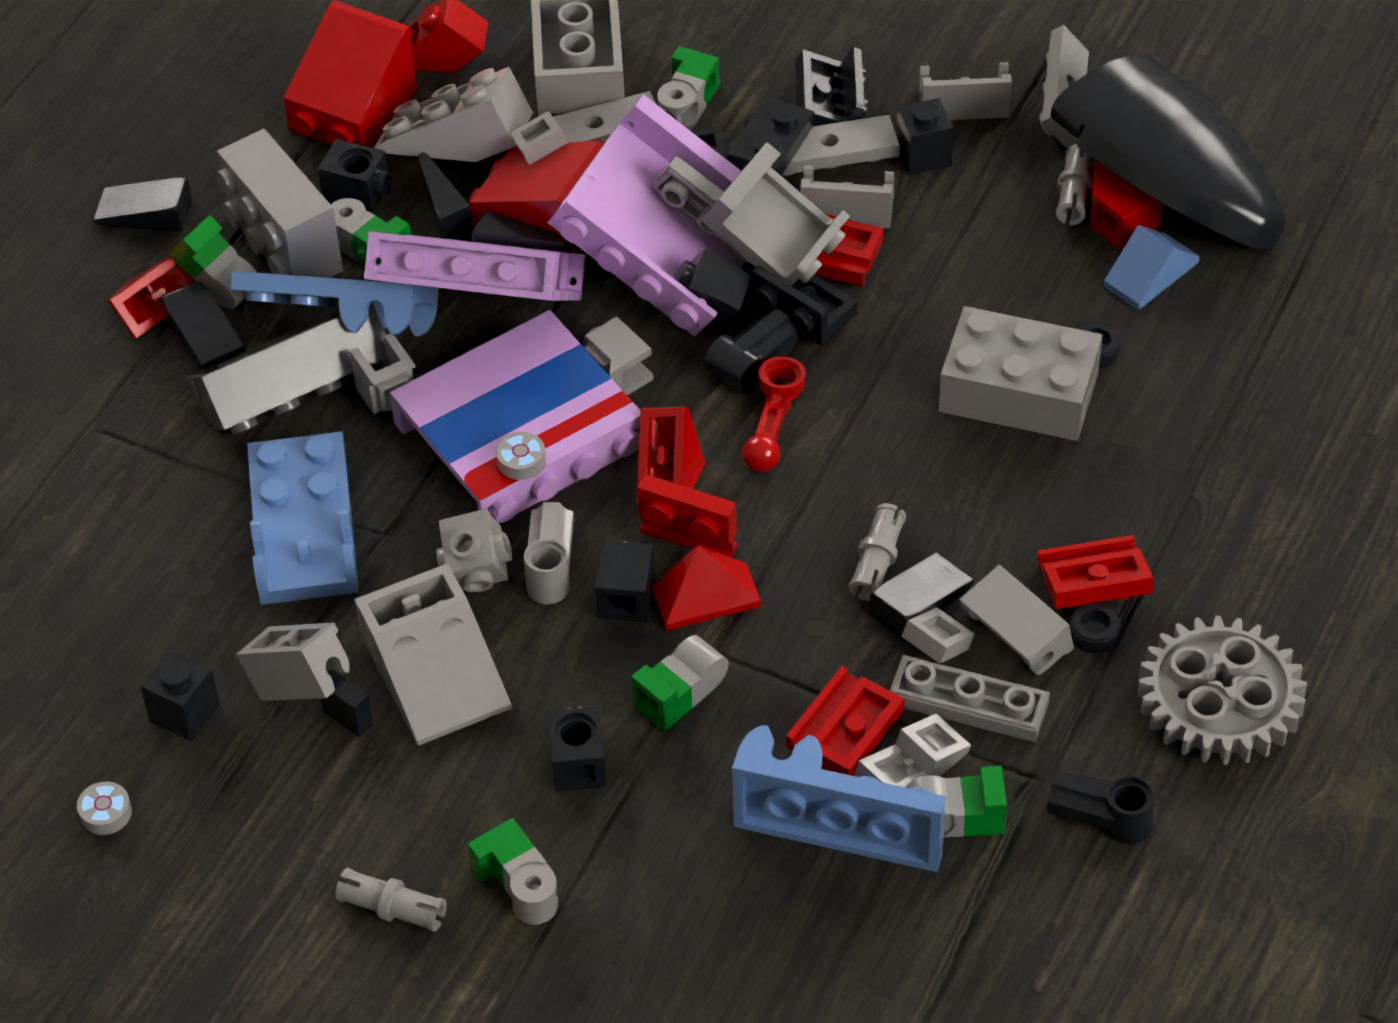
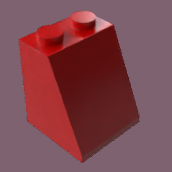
M333 0L328 6L283 97L289 130L333 145L335 140L339 139L372 147L384 132L383 127L394 116L393 111L399 105L409 101L417 91L409 26Z
M600 141L569 142L531 165L528 164L517 146L509 149L502 159L495 161L489 177L481 188H476L470 196L468 204L473 230L485 213L492 211L561 235L548 222L605 143ZM569 242V253L578 254L581 248Z

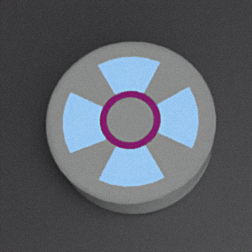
M515 432L509 434L497 445L498 468L508 478L514 480L531 479L541 473L545 467L546 454L544 443L538 436L532 433Z
M98 782L87 787L77 801V811L82 825L89 832L98 835H108L119 831L128 823L132 814L128 793L121 785L114 782Z

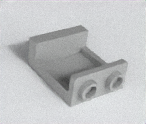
M767 142L703 216L701 221L755 267H762L790 286L797 280L805 285L822 265L817 259L821 251L829 255L845 237L846 234L840 228L850 215L842 210L835 219L829 218L772 169V164L781 153Z

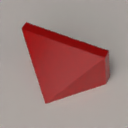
M169 256L126 282L107 302L131 337L136 339L166 318L161 303L163 296L191 285L195 281Z
M641 408L637 487L644 475L648 474L693 489L706 463L689 408Z
M697 545L652 587V594L666 631L761 607V599L747 564L700 545Z

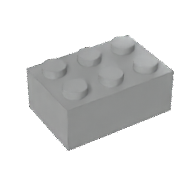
M531 0L538 115H542L547 111L551 114L569 113L625 98L618 0Z
M264 128L217 150L220 170L216 172V177L226 196V202L222 204L224 214L233 228L239 226L242 229L251 250L256 255L263 254L267 259L272 274L330 278L343 271L333 207Z
M964 306L940 376L939 412L1078 441L1099 372L1103 334Z

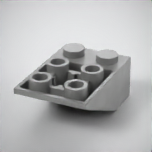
M510 67L497 72L493 68H488L475 74L468 84L456 88L455 84H449L435 91L431 95V99L421 103L413 99L399 105L393 111L394 116L391 121L383 127L384 132L375 145V149L383 150L386 154L418 157V154L424 152L430 158L478 162L515 147L516 144L510 132L528 123L533 111Z
M448 563L354 599L360 635L418 746L512 709L509 697L469 602Z

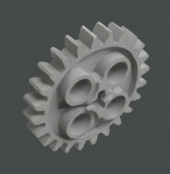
M1215 616L1213 627H1206L1203 621L1197 617L1194 619L1192 631L1178 623L1175 625L1174 638L1161 633L1159 635L1158 647H1148L1146 662H1141L1137 697L1142 698L1141 713L1151 715L1149 726L1151 731L1165 728L1163 743L1167 745L1178 739L1183 741L1181 754L1184 756L1195 747L1201 749V761L1205 763L1210 758L1212 752L1219 753L1223 765H1228L1231 753H1238L1245 763H1249L1252 749H1256L1261 755L1267 757L1270 753L1271 742L1283 747L1286 742L1287 733L1296 732L1299 717L1303 716L1306 702L1304 697L1307 682L1301 680L1302 664H1291L1293 656L1291 648L1277 651L1279 636L1274 635L1266 640L1260 638L1262 626L1259 624L1247 632L1242 630L1241 618H1237L1230 628L1224 627L1220 616Z

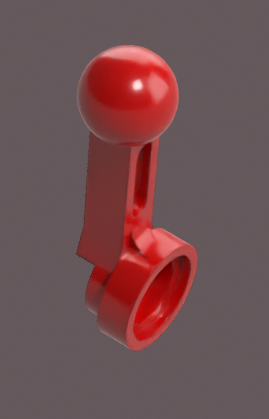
M783 356L773 357L764 361L759 367L758 385L766 396V403L756 434L745 442L742 449L743 461L753 471L767 472L773 469L779 462L780 447L777 439L784 417L792 408V400L796 399L805 387L806 371L804 366L796 359ZM778 380H785L790 382L791 384L777 385L772 382Z

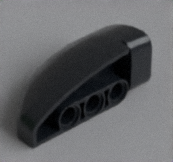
M1136 54L1110 61L1094 69L1065 89L1054 101L1051 108V118L1078 139L1077 144L1079 148L1115 174L1168 207L1219 234L1256 250L1272 251L1285 228V215L1272 184L1240 133L1220 109L1195 84L1188 80L1179 79L1151 56Z

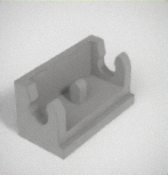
M999 62L998 78L970 79L969 77H962L956 80L934 81L929 77V66H920L919 101L940 98L950 120L1010 117L1012 88L1011 74H1008L1009 64L1008 62Z
M804 166V178L801 180L800 193L823 213L837 217L844 210L850 215L848 220L881 228L891 227L894 201V172L885 171V184L877 186L853 184L850 182L813 181V166Z
M1000 564L959 599L961 607L968 612L967 614L973 620L979 619L1018 653L1036 675L1042 674L1064 654L1067 655L1074 649L1070 625Z
M335 623L270 626L236 654L261 701L327 698L335 691L332 677L326 671V662L329 658L334 661L335 669L339 673L349 672V660L336 636L338 629Z

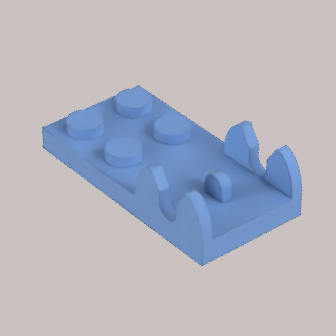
M232 271L230 290L246 291L247 301L289 304V295H291L290 304L333 307V298H339L341 319L346 328L352 332H358L366 322L369 305L373 302L384 330L387 327L391 335H398L409 325L416 337L426 334L435 320L439 289L437 287L393 282Z
M343 431L247 443L253 515L250 527L255 551L253 566L260 604L265 605L359 593Z
M767 725L756 727L745 736L739 746L732 766L734 827L938 872L943 853L946 796L933 794L924 788H906L883 783L870 776L855 777L823 770L822 748L819 741L812 735L806 736L795 744L792 755L785 760H778L772 756L774 739Z

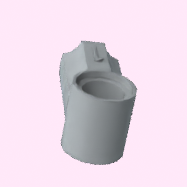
M543 502L539 508L531 511L528 547L524 552L527 594L535 602L546 605L562 601L570 591L569 567L574 514L573 511L564 508L559 502Z

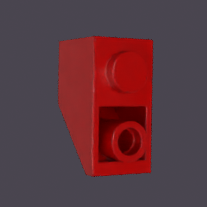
M440 0L436 4L430 3L423 9L420 16L408 25L414 70L417 72L456 73L484 51L488 21L459 0Z
M1094 159L1089 226L1121 251L1138 225L1150 229H1156L1160 226L1163 203L1141 191Z

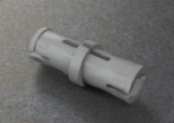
M1074 144L1066 150L1065 168L1059 175L1057 183L1060 198L1056 209V216L1065 224L1067 211H1071L1069 225H1076L1084 220L1086 199L1090 196L1093 186L1091 168L1094 158L1085 151L1083 158L1080 157L1081 148H1079L1078 144Z
M889 503L878 505L868 536L860 541L858 547L860 559L854 576L849 583V591L855 595L859 585H862L858 598L861 600L870 601V594L882 585L888 567L896 561L898 550L895 546L901 528L906 521V513L902 509L898 511L896 519H893L898 507Z
M346 868L342 872L341 878L346 879L347 883L345 884L340 881L337 883L335 891L336 900L375 911L380 919L389 922L393 918H397L436 932L442 924L440 921L435 920L436 916L443 919L447 906L445 899L405 888L403 881L391 878L386 882L356 872L351 868Z

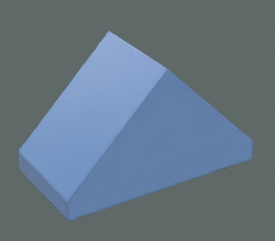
M1138 225L1105 278L1103 287L1135 309L1140 310L1199 263V256L1166 233Z

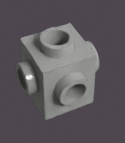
M486 509L439 520L442 548L437 549L438 566L448 563L463 591L482 592L492 588L493 583L508 580L506 562L512 560L510 542L506 533L502 532L501 525Z

